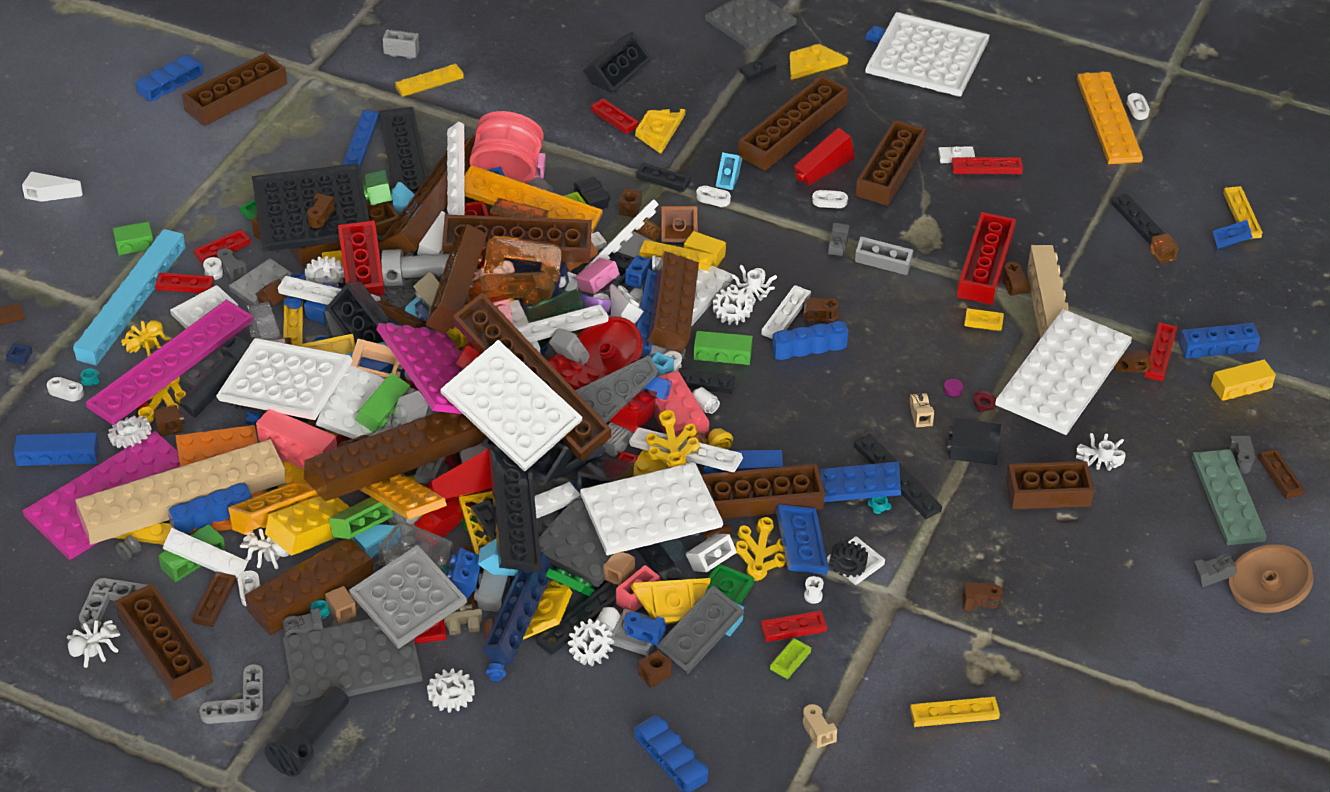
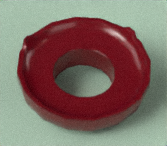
M986 391L975 392L973 402L978 407V412L990 411L997 406L995 405L996 397ZM980 401H986L989 405L982 404Z
M452 454L447 456L445 463L453 469L462 464V460L458 454Z

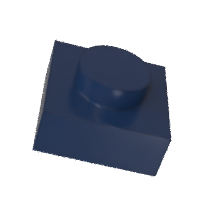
M420 300L415 304L417 310L415 313L422 321L424 319L427 321L430 311Z
M14 343L6 355L7 361L25 364L33 352L32 346Z

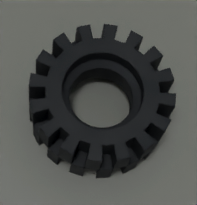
M844 540V544L842 541H839L838 544H834L829 559L830 568H834L835 573L839 571L841 576L843 574H846V577H850V575L852 577L860 576L862 572H865L868 552H866L865 547L861 548V544L855 545L854 541L848 543V540Z

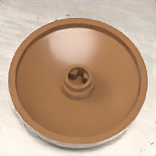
M1265 545L1246 552L1234 563L1237 573L1229 578L1230 590L1235 600L1243 607L1261 613H1275L1296 606L1309 594L1314 581L1312 566L1308 558L1297 549L1285 545Z

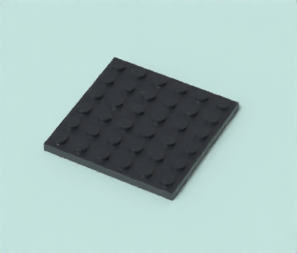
M358 163L252 176L263 252L340 242L338 225L370 221ZM316 193L333 197L335 210L320 228L310 227L307 211L315 204L314 196Z

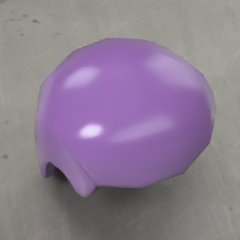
M584 296L583 308L600 304L605 312L608 313L612 300Z

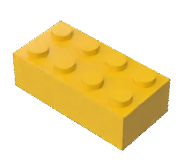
M320 495L270 513L268 515L265 535L291 556L337 538L332 535L329 517L350 506L338 497L327 502Z

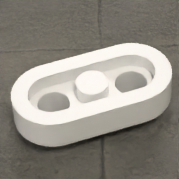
M1138 93L1130 94L1127 99V105L1132 116L1138 120L1146 119L1149 116L1150 109L1144 96Z
M701 186L696 191V198L702 203L725 207L730 204L731 195L728 191L709 186Z
M818 190L813 193L812 197L813 204L818 207L843 208L847 205L848 201L847 194L841 191Z
M54 377L47 382V389L50 395L68 401H77L84 396L83 386L80 383L61 377Z
M245 571L238 577L241 602L244 606H246L245 594L260 586L259 576L254 571Z

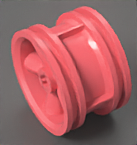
M497 111L485 114L478 121L476 138L469 160L470 166L473 165L484 170L501 166L505 177L529 183L534 179L538 166L539 152L544 138L541 127L530 118L513 112Z

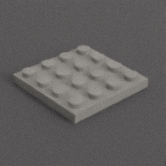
M418 545L349 590L350 595L398 649L467 603L466 597Z

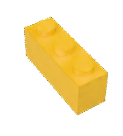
M1264 359L1214 372L1211 386L1223 401L1272 388L1276 374Z

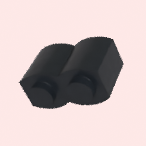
M595 177L574 182V192H578L587 205L599 209L608 207L610 195L602 188L601 182L597 181Z

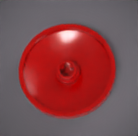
M608 317V322L584 328L577 336L590 354L584 366L598 370L604 375H609L638 361L643 350V339L640 331L633 322L623 317Z

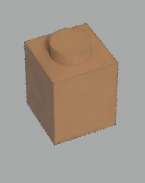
M614 553L604 564L605 580L619 586L636 572L635 557L628 553Z
M344 586L325 594L326 602L330 608L329 611L337 624L356 616L355 602Z

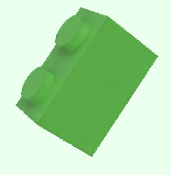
M149 222L113 228L118 256L145 251L153 244Z

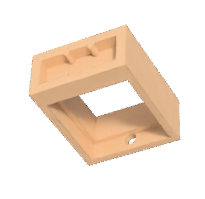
M357 339L351 358V366L383 378L389 376V373L360 367L361 359L365 357L393 364L391 373L400 378L401 372L398 370L403 369V367L388 346Z

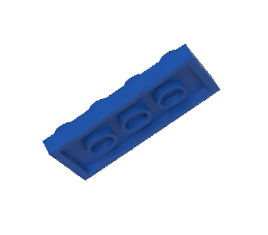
M899 462L820 469V477L825 492L824 502L901 495Z
M778 504L776 514L788 570L827 574L829 566L816 508Z

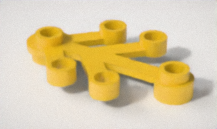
M180 376L152 396L149 406L139 409L138 416L147 418L151 424L155 418L153 410L157 409L162 399L167 407L177 405L179 412L178 404L174 403L168 393V389L172 388L175 392V401L179 403V400L186 395V392L178 384Z
M665 410L660 413L659 418L661 424L666 427L668 440L658 437L655 433H649L646 436V442L649 446L659 445L666 448L671 453L668 454L660 451L658 447H651L648 450L649 457L652 460L662 459L666 461L669 468L685 465L686 456L691 451H695L700 447L699 440L693 437L697 433L694 424H687L676 438L673 427L676 422L675 414L671 410ZM688 437H692L687 440V445L681 451H678L682 443Z
M769 517L759 519L756 525V530L760 533L758 545L750 536L751 529L748 526H741L737 533L739 538L744 541H738L735 549L748 565L747 575L755 578V581L765 578L768 570L775 567H783L786 562L785 555L778 553L784 552V548L781 545L783 544L782 538L775 545L766 548L768 535L774 527L773 521ZM748 547L755 555V560L747 552ZM777 553L773 560L763 563L765 557Z

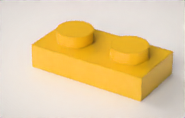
M967 308L965 326L1002 331L1004 313Z

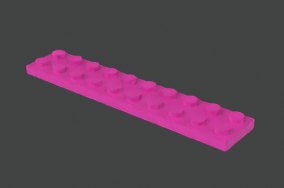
M226 299L86 402L87 408L110 424L115 425L254 321L253 315Z

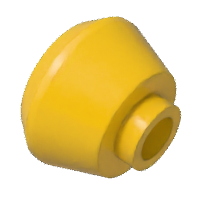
M721 428L713 429L707 438L708 445L728 450L732 445L733 436Z

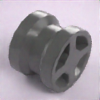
M128 535L124 542H119L115 546L118 554L125 561H129L132 559V555L142 551L139 542L131 535Z

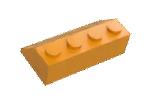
M293 482L228 507L232 530L246 535L252 533L254 529L265 528L270 513L316 497L318 493L309 485Z

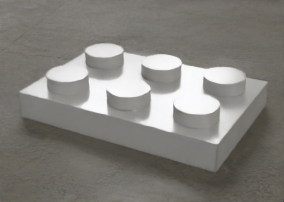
M269 258L230 284L229 289L236 296L255 308L260 304L255 294L274 280L280 279L282 282L285 276L290 277V274L293 273Z

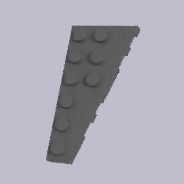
M649 355L575 391L607 423L659 373Z

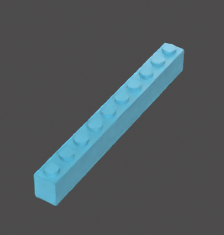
M163 229L143 257L138 260L137 265L129 272L127 278L121 282L120 287L112 294L107 304L102 307L97 317L93 319L91 325L85 329L81 338L75 342L73 350L77 361L95 366L98 365L155 289L159 272L167 273L185 249L183 234Z

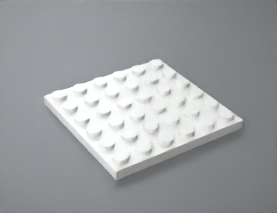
M896 12L866 66V73L961 96L989 41L990 35Z

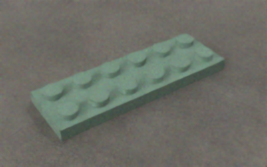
M1231 449L1194 452L1192 460L1226 545L1265 542L1267 538Z

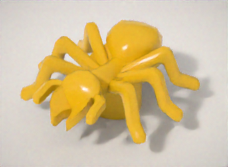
M152 320L148 322L145 328L144 321H141L142 330L139 331L133 325L131 330L126 333L125 338L121 340L123 346L126 345L127 352L130 351V354L133 351L136 353L142 344V347L146 349L147 355L150 356V349L155 346L158 349L161 348L156 336L160 335L165 341H170L172 338L164 335L161 322Z

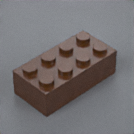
M1087 461L1008 464L1006 483L1012 509L1091 507L1094 487Z

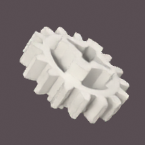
M325 256V259L318 257L317 261L312 259V264H307V269H305L306 281L318 284L326 282L337 287L338 282L343 283V278H345L344 268L340 260L335 262V257L328 259V256Z
M728 287L726 292L722 289L721 295L716 294V300H713V313H716V318L721 317L722 323L727 320L728 325H731L732 322L738 325L739 320L744 323L745 317L749 318L750 312L753 311V300L750 299V294L744 295V289L738 291L737 287L734 290Z
M136 416L126 417L124 421L120 420L117 424L112 425L113 429L108 430V437L112 445H116L117 448L121 446L127 448L130 445L133 447L135 443H142V439H147V435L151 434L150 430L152 428L147 418L142 416L138 418Z
M591 619L588 620V624L581 621L580 628L575 626L576 633L569 634L573 641L568 642V645L573 647L569 650L574 655L573 658L577 661L580 660L583 665H586L588 662L591 666H594V661L601 664L602 657L608 659L609 657L606 653L607 651H613L610 644L615 643L610 638L613 633L608 630L609 627L606 624L602 625L599 620L594 624ZM596 630H597V631H600V632L602 633L603 637H601L600 635H598V633L596 632ZM580 648H581L582 650H584V652L586 653V655H584V654H582V653L580 652Z
M451 669L450 673L443 670V675L436 673L435 679H430V685L427 687L429 701H432L434 707L439 705L441 711L444 708H447L448 712H451L452 708L459 711V706L461 705L466 708L467 701L472 702V695L475 694L473 680L469 679L468 674L463 676L462 670L458 673H455L454 669Z

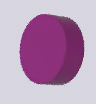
M948 379L944 383V392L948 396H959L963 392V383L958 379Z

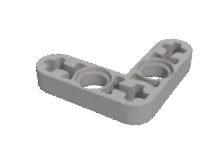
M107 578L98 579L94 582L80 612L79 622L81 628L86 623L90 631L94 630V621H101L110 600L115 601L148 585ZM121 589L129 590L125 594H118V591ZM94 602H101V605L98 607L91 606Z
M251 664L244 669L243 699L205 702L199 709L201 720L204 723L213 724L250 721L261 718L264 712V676L261 666ZM253 673H256L255 681L251 679ZM251 689L259 690L256 695L248 694ZM251 703H255V705H256L255 711H251V710H252V704H251ZM229 708L237 709L234 714L226 713V710Z

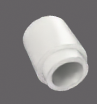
M703 387L693 391V396L705 413L713 414L716 412L720 405L716 396Z
M604 607L596 621L599 620L602 625L606 624L609 627L608 630L612 632L620 618V614L613 607ZM596 630V632L598 633V635H600L601 637H603L602 633H601L600 631H597V630Z

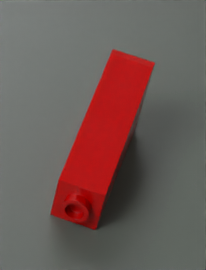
M837 128L794 166L796 178L800 182L811 185L852 161L855 155L851 136Z
M489 448L432 480L426 485V488L444 497L445 502L459 499V497L492 491Z

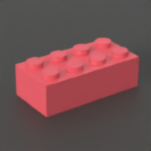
M679 371L657 376L673 381L668 399L656 398L653 415L664 434H667L666 427L661 424L659 415L665 410H671L676 417V422L673 426L676 437L681 434L687 424H694L697 433L693 437L698 440L708 438L709 420ZM649 389L645 390L650 395L657 396L658 392Z
M271 409L256 422L259 442L271 439L280 460L291 463L298 468L304 469L306 459L337 448L335 435Z

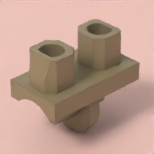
M472 604L463 605L444 618V624L447 626L449 635L461 633L460 624L467 623L469 632H479L480 622H482L481 609L472 610Z

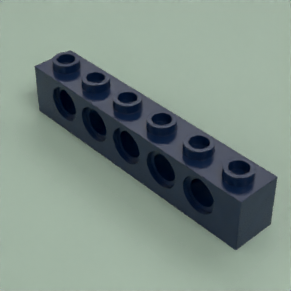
M541 552L542 568L540 572L518 570L482 649L492 663L512 664L550 580V578L546 577L549 569L554 570L543 552Z

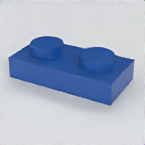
M1247 220L1212 231L1218 249L1253 238Z

